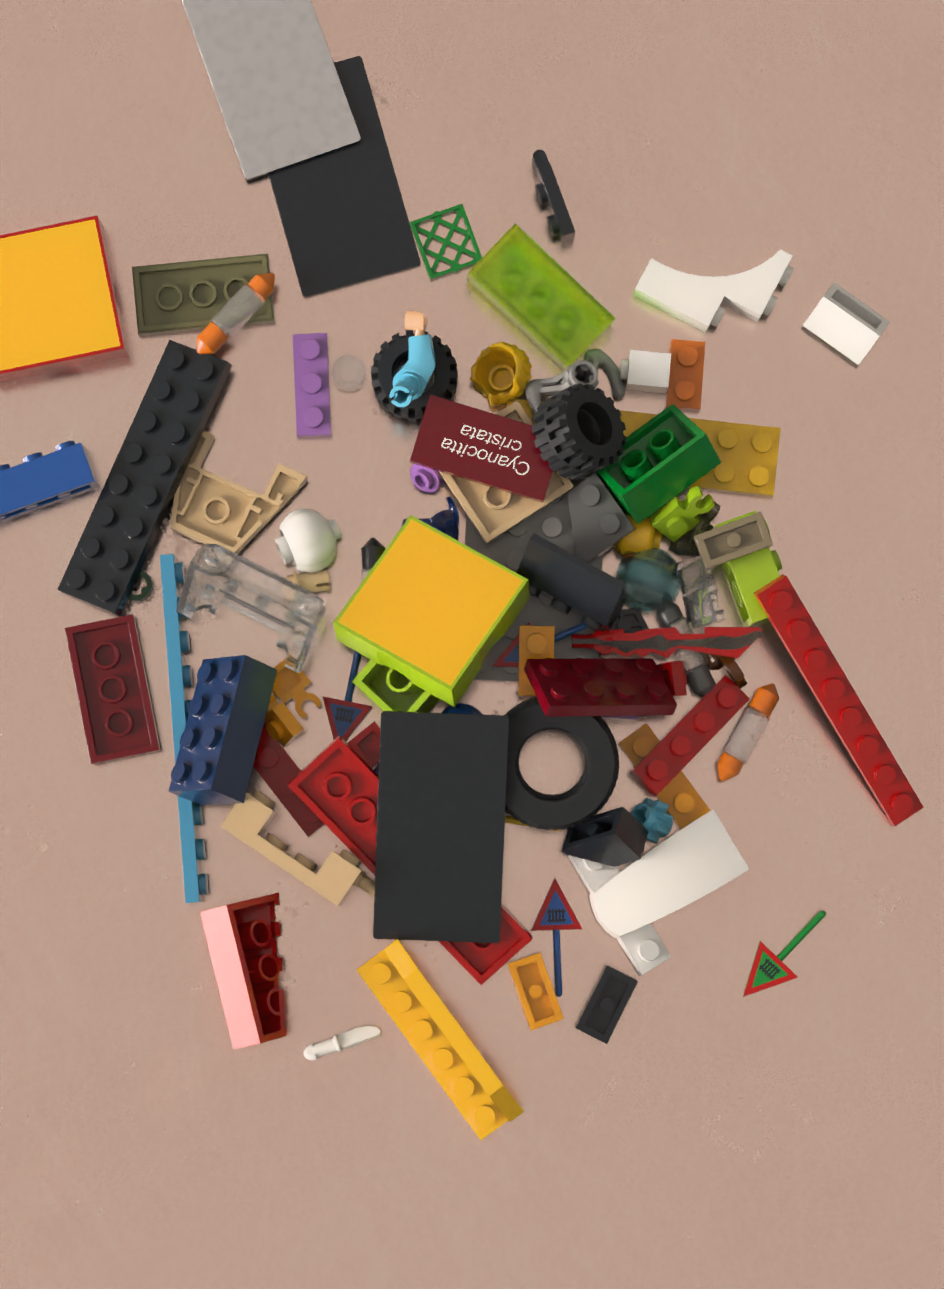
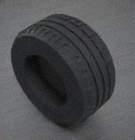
M537 697L522 701L504 714L509 717L506 812L523 824L545 830L572 828L596 815L612 795L619 772L617 744L601 716L546 717ZM548 729L562 730L572 735L582 746L585 755V768L579 782L570 790L555 795L543 794L531 788L522 777L519 768L520 752L526 741L534 734Z

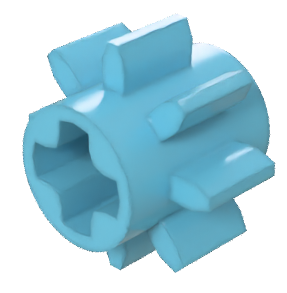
M645 798L644 803L636 805L631 815L649 831L646 841L658 843L659 838L665 837L671 831L673 816L666 812L669 808L668 804Z

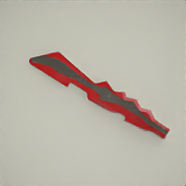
M676 627L643 629L635 633H624V629L609 630V632L607 630L595 631L593 634H572L571 648L595 649L602 655L616 652L623 657L637 654L641 658L652 652L669 658L677 648L738 659L760 637L763 631L759 627H704V634H680Z

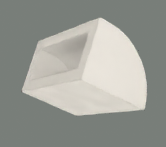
M833 283L803 326L859 365L890 322L839 285Z

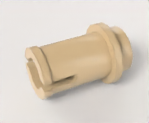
M327 569L301 574L292 571L293 575L286 576L289 596L296 595L297 599L300 598L301 594L331 591Z

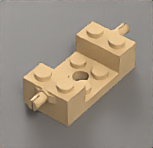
M257 790L252 795L246 792L244 803L234 804V807L221 824V827L337 906L342 905L354 886H358L374 898L375 881L365 875L366 873L358 867L361 861L343 849L340 854L332 851L319 871L315 872L314 869L317 864L301 853H297L295 857L287 853L285 849L288 845L273 834L268 833L264 837L263 834L278 812L272 809L275 802Z

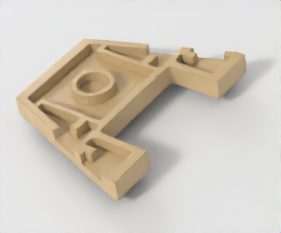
M203 430L174 495L170 528L172 531L234 558L305 485L308 478L306 475L278 463L265 492L259 494L206 471L201 466L215 437L213 434Z

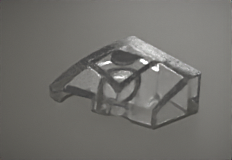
M701 556L676 563L689 631L701 629L707 625L721 623L726 620L724 610H719L718 589L713 577L712 568L705 569Z

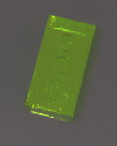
M516 223L467 274L466 280L563 372L569 365H574L616 319Z

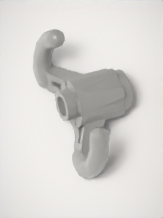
M601 349L588 350L584 354V360H578L574 365H569L564 372L556 377L533 379L525 388L528 404L533 413L538 412L537 407L542 403L541 396H554L579 383H582V385L591 384L595 389L599 383L597 379V367L599 366L608 374L613 396L617 399L623 398L625 396L624 380H620L619 368L611 357Z

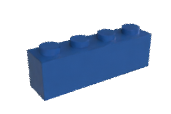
M67 441L55 447L56 451L43 456L42 452L28 455L22 459V464L10 467L9 464L0 465V522L98 487L99 484L85 446L81 442L75 444V441Z

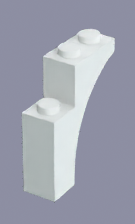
M780 249L773 257L757 267L738 274L716 277L684 273L651 258L635 288L633 296L704 333L707 332L710 324L717 327L726 310L720 306L721 304L758 323L762 313L767 316L770 315L778 299L772 295L777 285L785 286L794 269L788 265L793 255Z

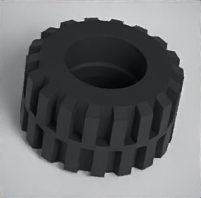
M407 330L406 335L399 336V333L392 336V340L389 343L385 341L380 346V352H376L373 358L374 364L371 366V378L375 397L382 404L383 409L387 413H393L394 417L399 420L407 418L409 422L416 423V419H423L430 394L452 401V397L457 389L458 371L455 357L451 354V349L447 344L444 346L441 343V339L435 335L432 338L436 361L433 385L423 392L420 397L412 400L406 407H397L392 404L391 401L394 397L390 398L389 395L393 389L392 382L395 370L400 364L408 360V338L415 336L413 330Z
M575 384L545 400V402L537 407L538 412L534 413L533 421L536 425L532 426V434L536 435V440H534L535 446L540 449L542 453L540 456L543 461H548L549 468L554 472L558 470L560 476L564 478L569 476L572 480L585 478L615 463L624 451L622 445L626 444V436L623 434V431L626 428L625 423L620 418L622 414L619 409L616 410L611 397L607 398L604 391L600 388L595 390L591 384Z

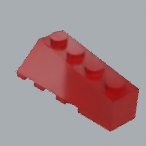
M278 893L200 912L233 1049L261 1044L286 1036L284 990L279 988L278 978L279 973L283 971L282 958L277 957L276 937L281 936L280 922H275V906L279 905Z

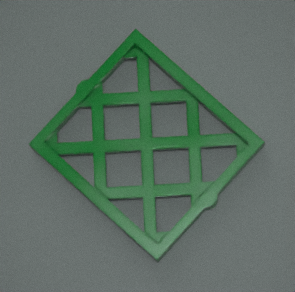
M463 204L440 212L435 211L431 215L409 222L430 281L453 272L458 273L462 269L483 262ZM452 212L457 213L453 224L442 219L443 215ZM461 216L467 230L457 226ZM429 220L435 221L430 232L419 227L421 223ZM439 223L450 228L445 239L434 234ZM454 230L466 235L461 246L450 241ZM418 232L428 236L424 246L421 243ZM432 238L443 243L438 254L427 249ZM469 238L475 252L465 248ZM447 245L458 250L454 261L442 256ZM462 252L474 257L470 262L458 263ZM426 254L436 258L432 268L429 265ZM440 260L451 265L450 269L441 272L435 271Z

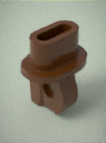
M719 636L705 646L706 648L724 650L739 648L737 644L731 645L725 636ZM704 653L709 660L707 666L710 670L723 668L740 689L747 684L742 670L734 661L735 658Z

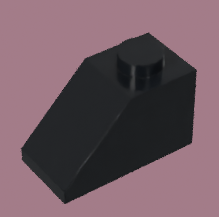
M624 807L594 815L588 821H584L575 827H569L562 851L566 855L615 867L641 859L649 831Z

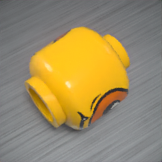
M625 513L636 530L624 537L613 547H615L616 554L620 557L645 561L651 556L652 550L659 551L662 533L652 526L650 517L637 524Z

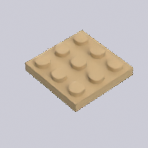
M518 400L496 413V415L534 426ZM558 470L553 471L544 502L542 503L439 471L486 545L574 488L568 477L560 476Z

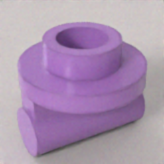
M413 464L410 469L414 485L422 491L432 493L446 483L439 471Z

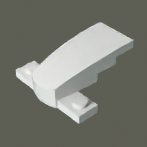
M714 809L642 854L641 859L631 862L620 871L617 866L613 867L568 855L569 860L590 893V904L596 920L613 938H617L639 976L671 958L652 926V922L689 905L750 870Z

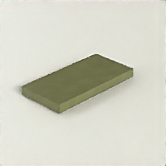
M268 253L132 267L138 335L148 336L204 330L210 322H213L219 328L275 323L273 295L271 294L264 301L247 285L255 275L270 273Z

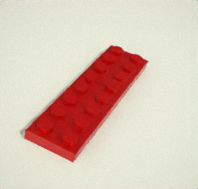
M339 735L290 780L287 786L375 875L379 776ZM501 903L500 941L498 943L439 942L482 985L532 940V935Z

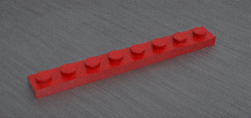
M782 574L754 592L753 594L890 823L896 826L924 808L788 577Z

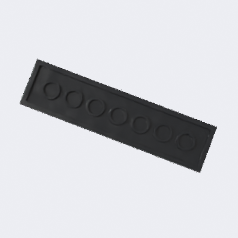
M169 340L60 582L58 591L121 616L232 365L228 361L209 354H198L196 349Z

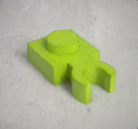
M698 485L694 486L687 492L686 498L683 501L674 497L651 515L652 526L675 542L700 523L698 514L707 513L714 507L713 498L708 494L701 499L703 497L701 487Z

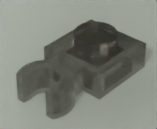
M714 501L715 505L709 512L698 514L700 523L677 541H672L669 549L677 555L699 556L700 554L693 537L713 529L710 521L717 516L720 505Z

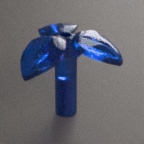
M446 497L449 510L440 511L431 518H418L458 541L460 534L457 527L459 513L451 497ZM403 519L402 526L407 519Z

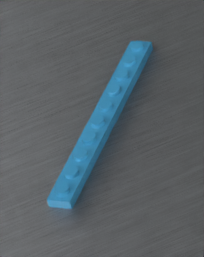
M174 554L160 555L176 764L180 749V738L185 730L189 715L188 708L191 700H188L187 686L193 685L191 665L185 666L184 652L190 651L189 632L183 631L182 617H187V601L185 596L180 597L179 583H185L183 562H178ZM178 796L185 903L203 902L202 895L208 894V880L206 873L201 874L200 860L206 858L204 838L198 839L197 825L203 824L202 805Z

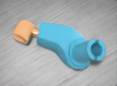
M408 310L405 314V329L416 330L415 336L408 338V361L393 378V389L390 391L389 396L390 398L394 397L391 402L397 407H406L412 400L422 395L436 367L432 335H425L427 318L420 311Z

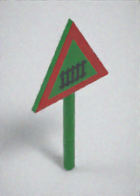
M824 910L820 911L778 956L760 941L744 996L798 978L782 961L826 916Z

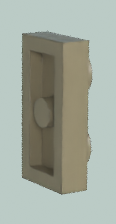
M761 511L693 537L706 570L773 545Z

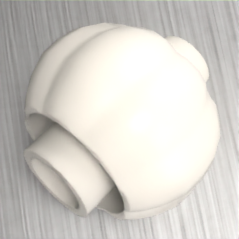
M299 509L289 513L281 522L279 527L281 537L275 539V543L285 565L292 562L297 570L314 573L325 569L332 563L336 555V540L342 538L334 519L328 521L318 511Z

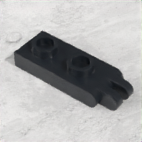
M536 150L533 153L532 164L539 184L535 185V191L540 204L546 203L550 212V216L546 217L552 236L558 235L561 244L572 241L575 237V229L546 153L543 150Z

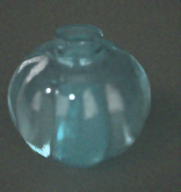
M658 548L637 552L628 561L623 559L616 573V578L626 583L629 593L626 602L633 608L644 612L661 609L662 599L674 602L683 580V576L677 575L678 564L668 552Z

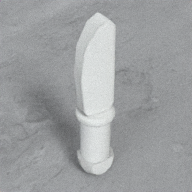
M374 1026L357 1027L338 1035V1037L334 1035L331 1039L314 1045H308L304 1050V1056L308 1060H318L319 1057L336 1051L341 1052L342 1049H348L380 1038L382 1032Z

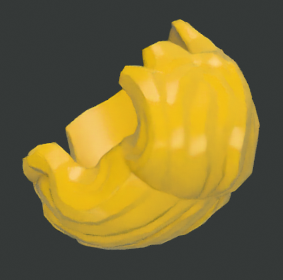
M506 342L491 344L481 351L480 356L471 367L472 374L469 379L473 382L474 389L487 396L488 403L491 406H499L519 398L524 393L532 377L530 359L525 355L526 352L517 348L516 344L511 345Z

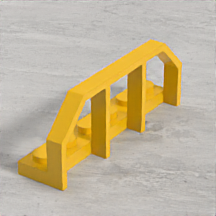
M397 939L359 967L357 972L480 1140H483L505 1122H511L524 1112L523 1107L519 1102L517 1103L483 1058L480 1048L478 1046L475 1047L445 1006L444 999L441 995L438 996L402 946L403 943Z

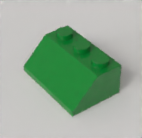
M671 404L626 437V444L622 445L624 451L615 463L595 473L601 478L621 508L639 524L702 476L708 474L721 461L707 435L674 404Z

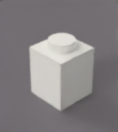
M630 350L628 360L622 359L620 367V380H626L625 390L666 394L669 386L671 353Z

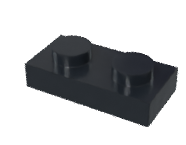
M606 965L575 1028L607 1044L638 981Z

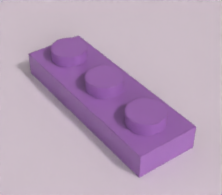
M327 333L293 334L297 438L332 437Z

